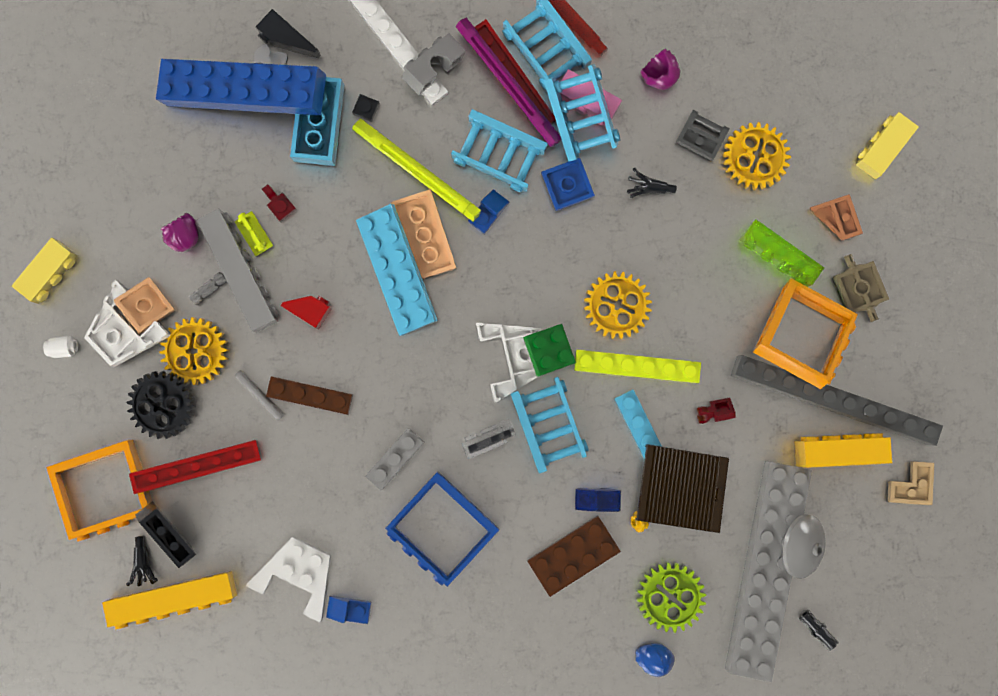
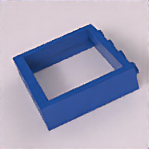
M439 472L427 482L385 528L388 531L386 534L392 541L396 542L398 540L403 545L402 550L408 556L414 555L419 560L417 564L423 570L427 571L429 569L434 574L433 579L441 586L445 584L447 587L499 531V527ZM435 483L488 531L449 575L396 527Z

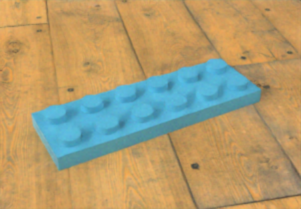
M389 204L357 219L358 228L399 336L438 321L395 205Z

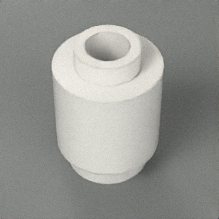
M72 336L50 338L44 342V353L47 357L53 359L72 357L78 351V343Z

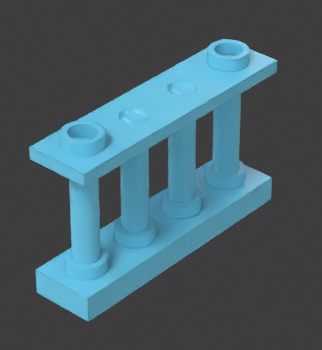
M536 0V9L513 26L505 20L502 32L508 41H513L540 78L538 80L540 85L546 90L544 80L554 76L557 80L568 69L571 70L576 65H581L585 70L591 65L592 58L549 0ZM540 16L545 17L549 22L547 23L548 26L523 43L517 33ZM551 33H557L561 38L560 42L535 59L529 49ZM569 49L573 54L572 59L547 75L541 65L562 50Z
M595 64L588 66L589 73L561 82L559 80L556 81L555 76L544 80L568 162L576 160L581 150L607 142L611 143L613 149L619 145L618 141L621 140L618 129L613 127L600 80H602L601 70L599 67L596 68ZM589 81L593 82L596 93L568 102L562 100L560 93L564 89ZM599 102L601 114L575 122L568 120L566 113L569 110ZM605 122L608 134L582 142L574 140L573 133H575V130Z
M472 109L469 114V122H471L472 128L460 153L452 151L453 162L462 167L468 165L510 184V188L517 192H522V190L527 192L529 184L525 183L524 180L535 156L539 155V153L544 155L548 143ZM485 128L490 131L491 136L479 161H476L467 156L479 130ZM504 137L509 139L508 142L510 144L498 170L486 164L498 138ZM522 145L527 147L529 152L517 178L505 174L516 148Z
M559 377L554 378L555 385L534 393L520 395L519 391L510 394L539 474L547 471L546 466L550 462L578 452L584 458L587 457L586 452L589 451L585 439L581 440L565 397L564 393L567 392L564 380L560 381ZM559 393L562 405L534 415H527L524 407L528 406V403ZM566 412L569 425L541 435H534L532 426H535V423ZM573 432L576 445L548 455L545 453L541 454L539 446H542V443Z

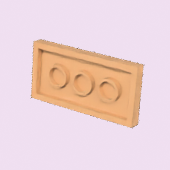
M431 189L391 202V204L395 205L422 279L457 269Z

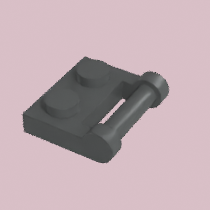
M693 110L676 143L713 161L730 128L722 127L700 116L699 112ZM693 122L719 134L718 138L692 126Z

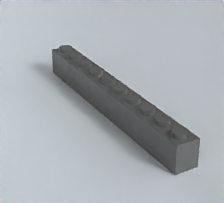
M744 355L737 356L731 373L732 377L926 445L937 446L943 425L829 385L819 389L784 369Z

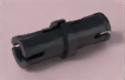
M810 610L801 614L802 617H799V620L808 627L811 635L820 640L828 651L837 646L836 644L839 642L826 629L827 626L824 623H820Z

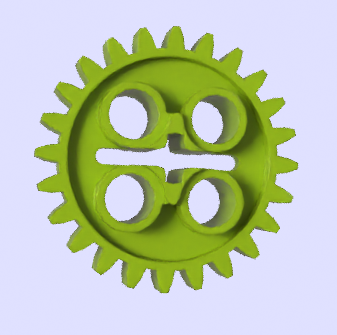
M669 562L666 563V568L658 564V571L650 568L652 575L644 574L647 581H640L639 583L643 586V589H637V592L642 594V597L637 598V601L643 603L638 608L640 611L646 610L642 616L644 618L650 617L648 621L650 625L656 622V629L658 630L663 625L665 632H668L669 627H671L673 632L676 633L677 626L685 631L684 624L686 623L692 627L691 619L693 618L698 621L696 613H703L699 607L700 605H706L701 600L706 594L700 592L704 585L697 584L700 577L692 578L694 571L690 570L686 573L687 566L684 565L679 569V564L676 562L673 568H671ZM668 577H674L675 584L672 587L665 586V580ZM657 584L661 585L670 594H674V597L686 606V610L681 609L675 602L669 600L656 587ZM684 591L691 592V598L688 601H682L681 599ZM656 593L661 594L662 598L659 603L654 604L651 602L652 595ZM672 607L678 609L675 617L668 616V610Z

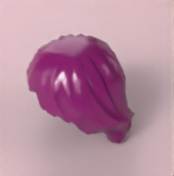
M666 49L656 54L655 58H651V61L641 70L646 84L661 90L672 87L678 81L681 72L674 54H671L670 50L667 51Z
M184 213L176 221L173 220L161 228L163 231V242L174 251H187L198 242V229L193 216L189 213Z

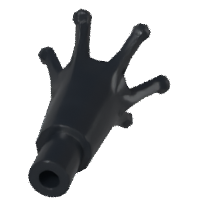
M633 168V171L640 179L633 178L632 176L628 177L629 180L638 182L641 185L627 190L628 194L639 191L631 194L630 198L646 193H676L677 190L676 185L649 178L640 173L636 168Z
M144 536L135 537L133 569L126 586L133 584L136 574L138 576L137 586H141V575L144 582H147L146 575L151 584L158 581L148 563Z

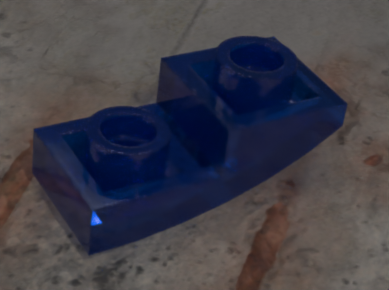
M577 488L575 510L619 512L621 510V490Z

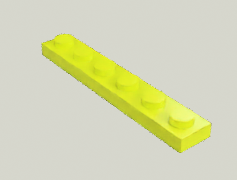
M576 350L574 371L689 383L700 382L701 362Z

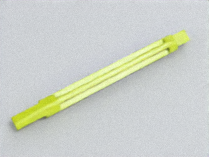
M360 118L353 125V131L473 222L478 218L481 212L478 207Z

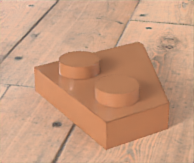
M850 194L810 207L811 212L841 241L863 234Z

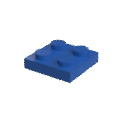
M580 157L541 172L555 211L595 197Z

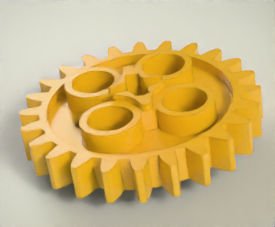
M760 122L755 127H753L752 123H749L747 129L742 125L739 128L740 132L735 130L733 132L734 137L729 136L727 139L730 144H725L723 147L728 150L722 154L723 157L728 158L723 162V165H729L726 173L733 172L730 179L732 180L737 177V185L745 182V189L750 184H752L753 190H756L758 185H760L762 190L765 189L766 183L770 187L773 186V180L779 182L781 180L779 175L784 176L786 174L783 168L790 166V164L785 162L791 158L790 155H786L790 147H784L788 140L781 141L780 137L783 133L781 132L776 135V127L771 131L768 130V123L763 128H761ZM760 139H762L763 144L758 153L759 159L755 162L753 173H750L751 166L755 160L754 153L758 150ZM745 140H752L754 147H748ZM765 146H771L774 154L767 153ZM739 159H746L748 167L741 166ZM759 165L766 166L768 172L766 174L762 173L759 170Z
M614 271L610 278L606 273L604 281L600 277L597 278L599 285L591 284L594 291L587 290L586 292L591 296L584 299V302L589 303V306L584 307V310L590 311L586 318L593 319L590 326L596 324V332L601 329L604 330L603 336H606L609 332L611 339L615 337V334H618L619 339H622L623 333H625L629 338L631 337V330L638 333L637 326L642 328L645 326L642 320H649L645 313L651 312L652 309L647 308L646 305L651 304L652 301L646 300L645 297L650 292L643 293L642 290L646 285L639 287L640 279L632 281L633 274L625 278V273L622 272L620 277H618L616 271ZM613 286L618 290L616 297L608 295V287ZM628 295L635 296L637 299L636 305H629L626 302V297ZM601 297H605L613 303L620 301L622 307L634 310L635 313L631 314L623 308L615 310L614 304L602 301ZM599 306H607L609 314L602 316L598 311ZM619 314L627 315V324L623 325L618 322Z
M191 317L190 323L187 319H183V325L175 322L176 329L168 328L171 334L166 338L167 342L160 343V345L165 347V350L159 351L160 354H165V358L161 362L168 363L164 369H171V373H174V376L178 375L177 377H181L180 382L184 379V383L187 382L188 384H190L191 380L193 385H198L199 380L202 384H206V377L210 381L214 380L213 373L220 375L221 373L218 368L226 367L221 363L222 360H228L224 353L228 352L229 349L223 348V345L227 344L228 341L221 340L224 333H217L219 327L214 326L211 328L212 322L208 321L205 324L203 318H200L197 322L196 318ZM204 335L208 337L206 346L201 344V338ZM186 336L188 342L186 346L183 347L180 344L181 337ZM198 349V353L191 354V350ZM184 356L188 359V365L185 368L181 365V359ZM204 356H207L209 359V364L206 367L201 363V359Z

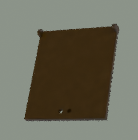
M645 444V460L638 512L635 520L720 533L729 458Z

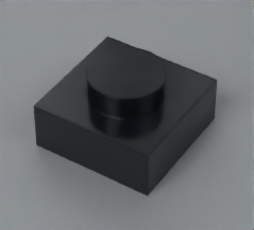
M360 94L352 113L355 116L372 122L380 103L377 100Z

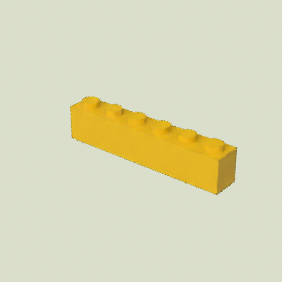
M229 571L109 599L102 602L107 628L115 626V629L128 627L129 622L136 621V625L149 622L151 617L156 616L157 620L170 617L169 613L177 612L178 615L191 612L190 608L198 607V610L210 608L211 603L219 602V605L232 602V598L237 596L233 573Z

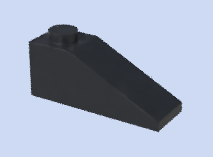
M273 9L256 25V29L259 32L257 36L265 44L270 42L274 47L314 58L321 56L319 50Z

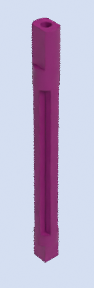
M467 17L460 20L456 25L458 31L470 43L515 100L550 147L558 144L562 140L561 136L493 53Z

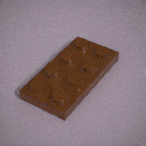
M597 515L528 559L527 562L549 597H551L621 551Z

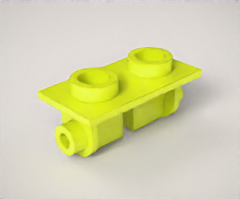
M252 211L247 214L244 212L238 215L239 219L234 222L255 256L273 247V244Z

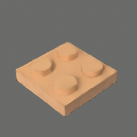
M150 277L114 299L116 306L139 335L146 331L154 321L159 322L174 312V308Z

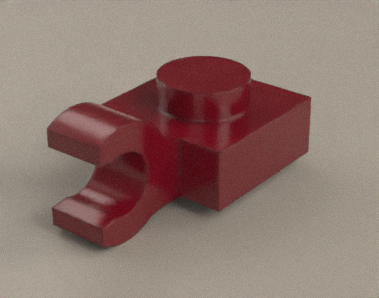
M268 184L262 188V191L271 200L267 204L268 208L280 222L297 210L283 192L277 195Z
M730 398L710 401V406L697 408L699 424L707 423L711 418H714L715 422L736 418V412Z

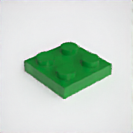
M562 324L523 337L537 377L576 363Z

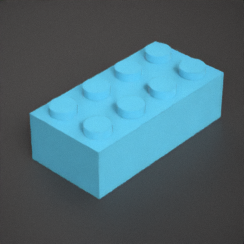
M326 77L321 115L295 114L290 157L294 162L335 166L345 87L342 79Z

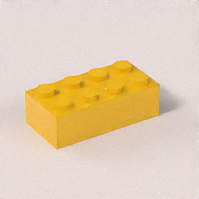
M883 433L863 434L864 438H862V434L842 435L843 439H840V435L821 436L822 440H819V436L800 437L801 441H794L797 467L809 468L892 463L891 437H883Z

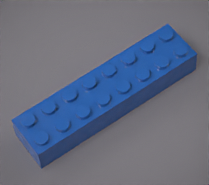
M161 59L156 100L171 107L321 115L326 74L317 66Z

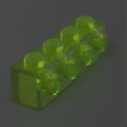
M756 219L750 223L739 239L747 249L754 250L760 254L764 261L771 262L777 266L781 273L788 274L794 280L807 287L814 284L825 268Z

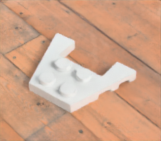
M117 280L113 282L111 286L113 288L109 296H106L103 301L104 306L99 315L96 314L84 337L112 367L125 362L170 336L161 324L156 321L142 335L137 333L116 310L118 307L114 303V299L128 291Z
M476 323L480 342L502 338L511 380L490 384L494 403L499 402L538 378L523 337L542 331L541 328Z
M292 537L247 583L246 587L265 594L273 575L312 593L303 614L321 622L331 555Z

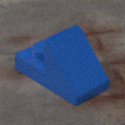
M493 189L481 200V205L478 207L481 212L474 222L469 219L468 223L485 235L510 202Z
M329 596L326 618L340 623L349 621L368 624L371 602Z

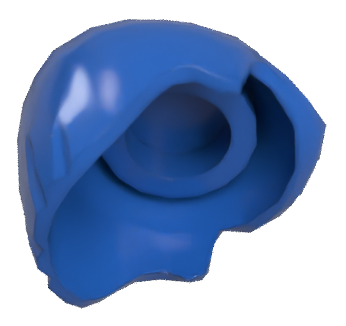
M660 643L643 645L636 650V662L651 676H665L674 665L675 657L673 653Z

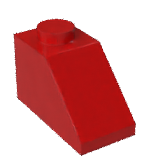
M313 296L285 301L280 305L318 330L332 310V308L327 306L329 301L321 296H318L317 299Z

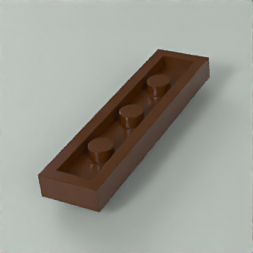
M271 376L266 397L349 415L353 394Z

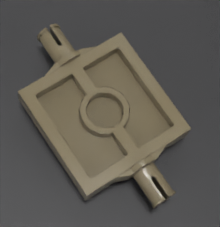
M852 254L844 256L848 269L841 274L833 276L845 308L855 313L866 311L870 322L879 320L874 308L878 304L889 300V297L874 261L856 265Z

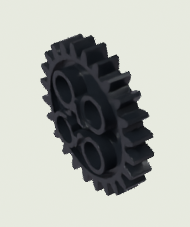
M157 371L152 372L151 375L149 373L145 374L143 378L136 380L138 384L131 386L135 392L128 393L132 400L126 403L132 405V408L127 410V412L134 414L130 420H137L138 422L135 427L142 426L141 433L149 431V437L155 434L157 439L162 438L163 435L165 439L170 438L171 434L176 436L179 434V431L182 432L186 429L185 426L191 424L188 418L194 417L190 410L195 409L196 406L191 405L190 402L195 400V398L188 395L192 392V389H185L188 384L187 382L180 384V376L173 379L174 373H169L167 376L165 371H161L159 374ZM156 386H158L161 390L160 395L157 394L155 391ZM173 398L178 401V407L173 405ZM145 403L149 405L150 412L145 409ZM162 415L167 418V424L162 421Z

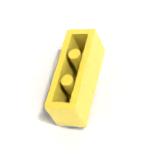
M900 112L894 116L889 115L882 124L884 126L881 132L877 131L870 139V142H872L870 147H865L857 156L860 160L856 163V166L875 180L882 176L919 128V126Z
M51 237L12 284V287L30 302L39 304V302H43L48 297V291L61 281L62 274L75 264V259L78 255L62 242Z

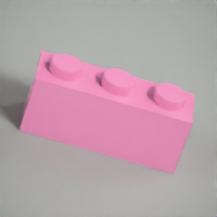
M568 69L561 81L579 75ZM589 81L564 89L560 94L562 100L568 102L596 92L593 83ZM603 89L612 120L622 100ZM598 101L575 108V111L581 115L595 116L602 113ZM601 122V123H597V124L603 126V125L605 124V122Z

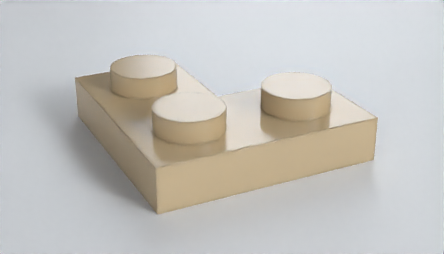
M911 461L910 482L889 481L888 502L932 505L934 463Z

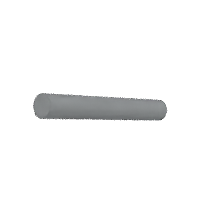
M241 370L235 374V377L277 420L284 416Z

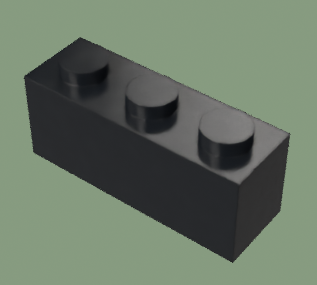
M153 501L135 514L141 526L178 568L196 555L191 545Z

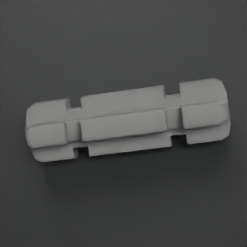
M221 272L214 275V279H209L198 288V292H193L189 296L195 305L201 303L203 298H207L218 289L219 285H223L227 281Z

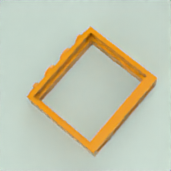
M791 278L783 286L753 353L821 389L826 384L830 385L832 379L836 376V373H834L835 367L837 368L843 359L841 353L850 343L848 337L856 328L854 322L858 314ZM791 298L841 324L821 373L770 345Z
M126 440L46 467L69 540L76 538L77 542L90 538V533L97 531V535L109 532V527L117 525L118 528L130 524L129 520L136 518L135 514L153 501L150 491L138 493L142 509L80 530L77 528L60 473L122 452L125 453L131 473L143 470L134 440Z

